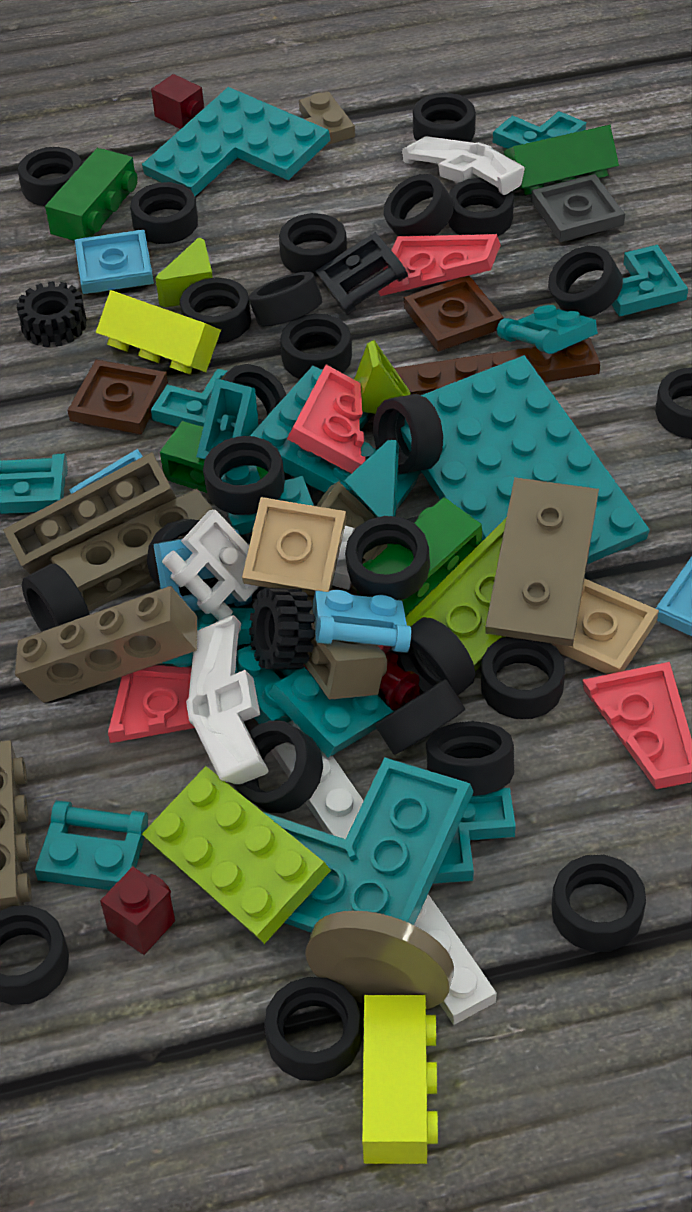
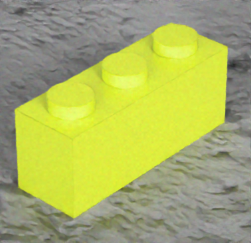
M112 290L109 292L96 329V333L109 337L107 342L109 346L128 352L130 345L140 349L138 356L156 363L160 362L162 356L172 360L170 368L191 375L193 368L207 372L221 332L220 329L201 321Z
M364 995L362 1134L364 1164H427V1144H438V1111H427V1094H437V1062H426V1046H436V1015H426V995Z

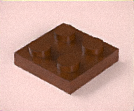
M470 276L460 277L404 297V309L437 352L497 331L499 322L504 319L502 314Z
M96 359L68 408L69 420L142 435L152 415V407L168 384L167 373Z

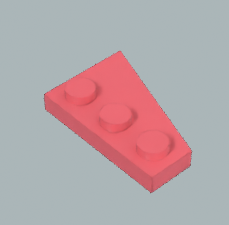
M498 235L397 236L391 251L405 267L408 277L400 282L397 280L393 281L379 290V295L384 296L490 271L501 246Z
M325 365L287 439L297 444L301 449L312 452L352 474L365 462V457L361 456L364 432L360 431L359 419L362 416L361 383Z
M670 662L582 680L586 694L656 790L692 782V738Z
M154 665L122 676L108 730L110 743L195 728L189 722L186 701L189 698L192 668Z

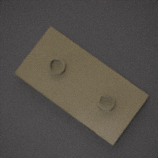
M514 477L485 626L486 634L573 647L599 489Z

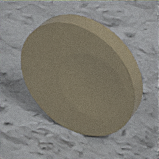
M342 911L323 917L314 925L306 947V960L313 973L317 977L328 978L343 985L356 999V1002L364 1004V995H426V1010L446 999L454 975V964L450 954L434 937L406 921L375 912Z

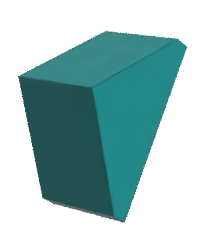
M215 378L196 457L205 459L212 448L219 443L238 436H250L259 426L255 388Z
M387 440L344 480L352 492L376 517H396L399 446L396 440Z

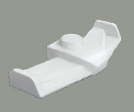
M425 136L402 150L404 163L412 164L416 161L437 163L440 177L453 180L456 184L479 176L496 186L503 195L508 194L521 185L525 170L521 164L492 149L491 146L479 142L472 143Z
M232 615L197 630V651L193 652L189 698L186 701L189 722L195 727L219 779L239 785L263 776L269 770L244 724V721L259 716L260 710L254 678L246 670L235 674L238 633L241 631V622Z

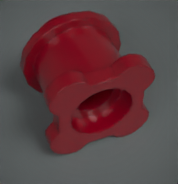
M389 651L385 654L387 671L382 676L378 695L384 698L386 705L394 711L419 695L420 687L418 685L420 679L419 675L415 672H406L396 664L398 655L393 651Z

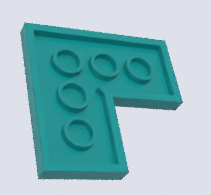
M227 87L142 163V168L146 176L161 183L172 182L181 184L190 189L194 196H196L236 158H240L289 180L331 139L328 129Z
M312 366L250 436L267 440L278 449L283 460L285 473L295 478L303 476L305 483L324 493L331 485L339 481L365 506L344 481L351 473L312 452L301 449L297 444L287 439L323 369ZM362 412V416L359 419L360 430L373 416V413ZM364 442L361 447V456H364L366 461L377 450L369 443ZM421 471L398 475L396 511L416 485Z
M384 757L346 839L265 813L323 860L331 869L330 873L284 923L311 933L314 925L327 915L342 911H368L392 916L414 925L473 795L471 784Z

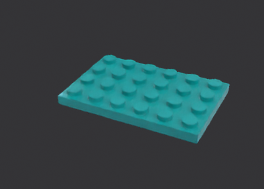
M525 355L421 395L426 397L435 407L443 430V450L439 461L431 469L422 470L421 472L440 500L445 497L482 524V541L507 517L514 477L599 489L587 565L647 539L650 529ZM405 419V426L401 428V432L408 449L411 451V433Z

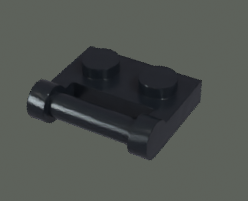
M376 232L315 270L320 281L346 315L354 312L356 305L393 281L397 280L400 282L408 277V273L401 261ZM384 267H388L376 276L372 277L371 279L363 283L362 285L358 286L357 288L349 292L348 294L346 293L359 283L363 282L364 280L372 276L373 274L381 271Z

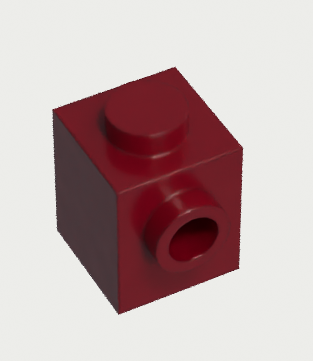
M172 74L151 89L155 117L179 129L183 128L204 109L202 87L175 74Z
M132 866L100 900L108 931L145 955L175 922L170 896L171 890L168 885L154 874L146 876Z

